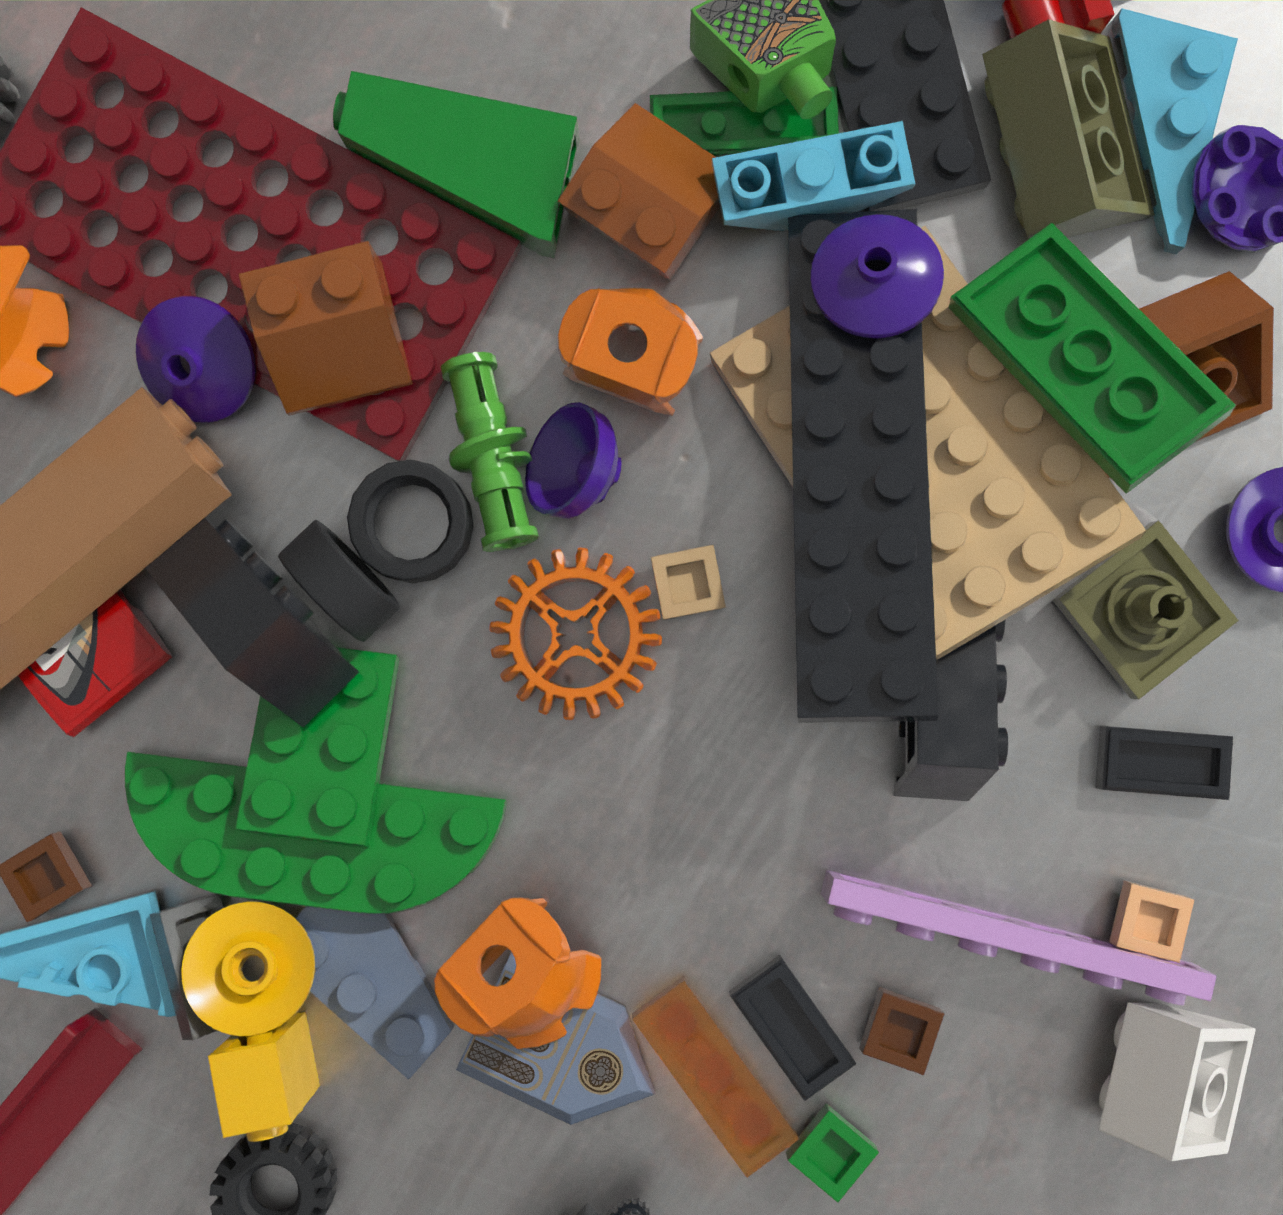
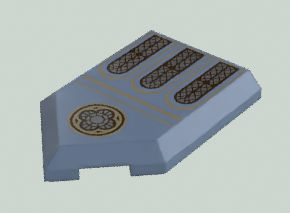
M512 952L495 986L504 985L514 975L516 961ZM598 993L592 1008H572L565 1013L562 1023L567 1033L564 1037L539 1047L516 1049L501 1035L483 1037L472 1034L456 1068L457 1071L570 1125L655 1095V1089L637 1044L626 1007Z

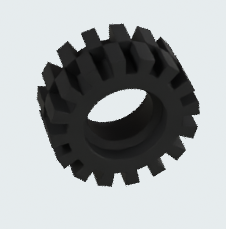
M295 1123L284 1134L268 1140L250 1142L247 1140L246 1135L244 1139L241 1138L214 1172L218 1176L210 1185L209 1196H217V1199L210 1206L212 1215H326L333 1202L336 1191H332L337 1182V1169L329 1170V1165L334 1159L329 1148L321 1153L317 1146L322 1139L314 1132L309 1139L302 1137L300 1134L304 1126ZM267 1165H278L287 1169L294 1176L297 1183L298 1196L296 1202L283 1210H270L262 1206L254 1198L251 1189V1180L254 1172Z

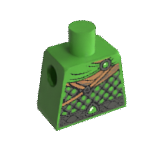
M707 0L691 9V52L752 112L762 113L788 99L802 119H810L818 115L829 105L833 93L823 79L831 71L836 38L819 0Z

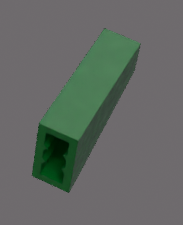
M351 71L347 92L340 91L338 93L333 109V127L338 131L348 150L515 238L524 247L542 256L555 258L565 209L558 200L571 181L580 140L576 116Z

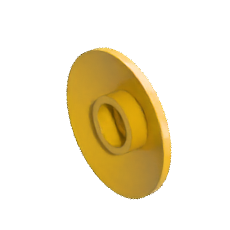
M242 902L227 906L208 917L192 935L182 961L183 990L195 1014L204 1023L217 1031L234 1036H253L269 1032L290 1020L302 1007L310 993L315 975V955L311 940L298 920L279 907L262 902ZM258 956L264 963V973L258 980L252 982L245 978L243 965L248 958Z

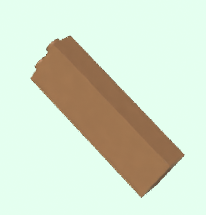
M141 387L0 505V690L232 495L216 473L224 466L222 461L201 438L196 436L192 439L190 434L197 427L186 412L172 399H169L162 405Z

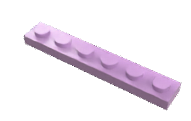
M827 869L820 893L828 904L835 905L833 913L835 916L851 922L871 925L873 915L898 921L896 931L927 941H934L936 931L960 937L958 947L989 957H996L998 947L1022 953L1020 962L1039 970L1059 973L1062 963L1084 969L1082 978L1102 986L1122 989L1124 979L1146 985V995L1172 1004L1185 1005L1186 996L1211 1001L1217 976L1191 962L1180 960V963L1162 959L1116 947L1109 943V941Z

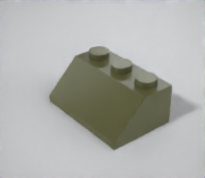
M1048 19L982 54L987 73L984 83L985 92L989 102L996 109L1002 133L999 142L1000 152L1005 164L1011 170L1017 194L1014 201L1015 213L1018 221L1026 230L1027 237H1033L1050 223H1053L1068 238L1141 221L1155 215L1109 36Z

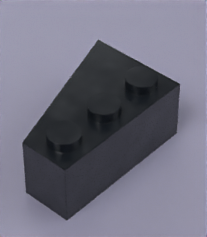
M205 517L145 569L226 671L300 726L304 727L359 671L309 620L314 614L309 606L288 586L284 585L281 589L277 586L283 579L282 576L256 551L250 556L246 554L254 547L247 537L227 519L217 527L211 520Z
M1005 620L936 660L939 716L937 721H898L897 737L906 738V771L901 777L895 776L893 796L969 801L999 770V767L1005 765L1008 755V733L1005 727H998V703H1003L1005 698L1007 672L1005 665L997 664L996 642H1001L1003 639Z

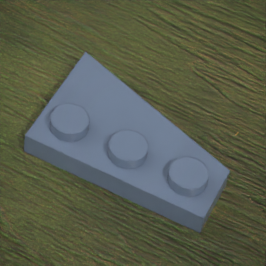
M306 906L296 919L306 930L315 955V975L310 992L409 1080L449 1035L454 1024L441 1008L436 993L418 961L411 956L394 926V919L391 914H364Z

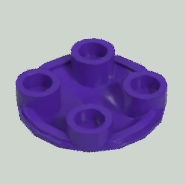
M1236 125L1219 132L1202 149L1193 169L1192 197L1198 217L1213 238L1231 249L1255 252L1283 242V139L1263 127Z

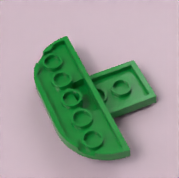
M339 647L336 648L351 662L359 673L304 727L260 696L247 767L127 752L125 763L126 798L136 830L154 857L180 879L203 890L232 897L364 914H390L413 910L439 899L456 887L470 873L477 869L491 850L504 819L507 801L489 797L379 784L400 659L395 654Z

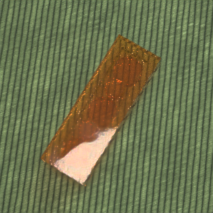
M684 976L632 1013L634 1023L747 1178L799 1140L797 1131Z

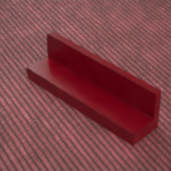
M93 1009L65 1027L0 1105V1215H5L143 1050V1048L96 1009Z

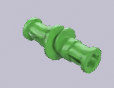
M472 352L453 357L441 365L443 379L451 384L457 410L455 413L457 428L464 440L463 443L450 452L448 460L452 469L472 474L471 488L474 501L479 504L486 534L481 538L483 551L497 552L515 549L530 544L539 537L537 527L529 525L522 496L524 486L521 474L516 469L529 464L533 459L530 453L526 451L511 450V445L526 438L527 432L524 427L506 428L507 415L504 404L500 402L493 374L498 368L496 356L489 352Z

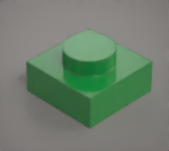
M826 1103L786 1151V1156L793 1166L838 1203L878 1155L879 1151L870 1139Z

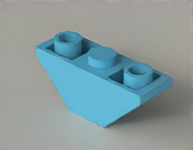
M903 121L712 158L711 162L724 225L756 229L788 230V217L797 215L859 212L910 190L916 184Z

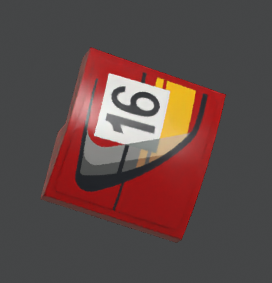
M119 589L18 674V677L65 734L75 737L173 656L145 613L131 605L121 589Z

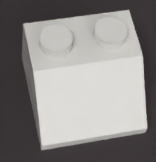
M1127 1002L1126 1011L1118 1019L1114 1030V1044L1117 1051L1112 1073L1105 1080L1100 1092L1099 1105L1103 1112L1099 1131L1170 1161L1228 1154L1256 1028L1158 1003Z

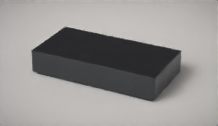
M1100 726L1096 788L1109 791L1229 800L1233 736Z
M781 955L774 958L729 991L732 1000L804 1101L856 1065L850 1052Z

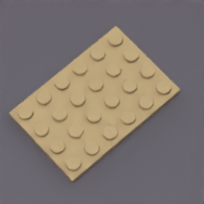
M923 226L921 229L936 244L944 267V279L940 297L933 310L922 321L936 660L1139 540L1146 532V529L1102 468L949 309L950 297L966 286L967 282L927 227ZM790 306L713 350L710 352L713 366L793 487Z

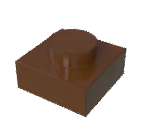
M61 831L46 836L0 864V877L27 923L41 917L92 886Z
M879 987L859 1049L864 1055L924 1075L944 1017V1012L933 1005Z

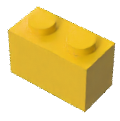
M306 1011L296 1013L286 1023L266 1033L253 1036L231 1035L208 1055L223 1138L246 1134L248 1141L257 1142L284 1134L288 1131V1125L303 1111L305 1105L320 1087Z

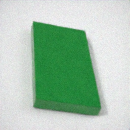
M1050 223L950 297L949 309L1125 494L1230 416L1236 406L1053 223Z

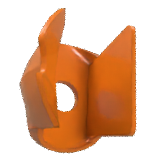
M21 245L0 246V390L14 397L36 391L53 377V372L37 360V352L44 346L64 348L67 346L69 338L68 314L63 294L34 288H16L30 257L27 249Z
M589 289L580 294L569 305L561 321L558 333V351L561 361L566 365L562 374L572 381L653 412L673 416L675 409L668 402L675 398L688 382L697 359L698 344L702 343L703 336L692 319L680 307L669 302L653 289ZM627 324L641 329L647 339V348L643 356L629 363L621 362L614 358L608 348V341L612 332L619 326Z
M510 898L501 901V904L437 970L434 979L435 993L441 1008L448 1018L462 1030L475 1036L490 1037L501 1035L516 1049L539 1047L566 1035L567 1031L562 1023V1018L570 1009L592 1008L601 981L602 959L600 955L586 950L570 952L567 938L557 922L545 910L548 903L543 898ZM508 948L515 957V973L511 980L504 985L493 986L485 981L482 975Z

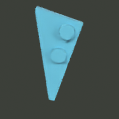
M1121 8L1113 19L1111 28L1113 37H1120L1128 73L1123 78L1127 99L1132 103L1135 111L1132 123L1143 170L1149 169L1156 198L1157 205L1153 207L1156 231L1163 239L1164 252L1177 254L1185 248L1195 209L1192 197L1193 169L1202 149L1213 139L1238 38Z
M156 890L0 933V979L18 982V987L65 997L84 995L95 1003L110 1006L124 1003L159 1010L158 1015L176 1016L149 915L161 911Z

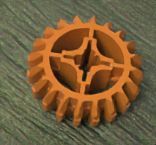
M582 547L577 549L575 555L576 567H566L565 556L560 549L551 552V560L555 570L549 573L545 572L542 564L537 559L533 558L528 561V568L536 580L528 586L523 579L512 575L508 579V583L512 588L522 593L516 603L501 596L497 597L495 601V606L499 609L512 613L510 623L493 621L489 626L490 632L509 634V644L497 645L492 648V657L505 658L512 655L516 663L501 672V679L504 682H509L522 674L528 680L516 694L517 698L522 702L528 700L536 689L545 693L538 708V711L544 715L549 714L552 710L556 698L565 700L563 706V718L565 720H573L575 718L577 701L586 700L587 712L590 718H598L601 715V707L597 697L604 694L607 695L615 709L623 707L624 700L616 690V687L624 681L632 691L639 693L644 685L638 678L630 674L635 664L649 671H653L657 665L653 659L640 655L642 644L652 647L662 644L661 635L654 633L643 634L642 624L653 623L660 619L659 610L649 609L639 613L636 606L637 603L646 600L651 595L649 587L647 585L641 586L631 594L624 588L634 577L635 570L630 566H626L621 570L616 579L610 577L608 573L613 564V556L608 553H604L601 556L596 570L588 568L589 552L587 548ZM568 582H587L602 587L594 599L592 598L581 609L573 611L559 607L544 594L553 587ZM617 601L624 608L630 627L629 645L623 661L604 645L599 634L601 622ZM531 608L547 622L552 633L551 644L536 666L532 663L525 645V624ZM596 608H599L598 612L590 620L593 630L586 633L594 635L591 643L602 652V657H598L589 648L584 649L581 646L574 645L569 650H564L555 660V655L563 647L560 638L566 635L559 633L562 625L551 616V612H556L564 620L569 619L574 623H578L584 617L587 619ZM578 656L590 659L610 675L600 683L581 688L563 686L550 680L567 661Z

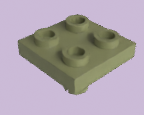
M1159 520L1150 522L1144 527L1146 532L1142 538L1094 566L1052 599L1130 699L1139 700L1239 621Z

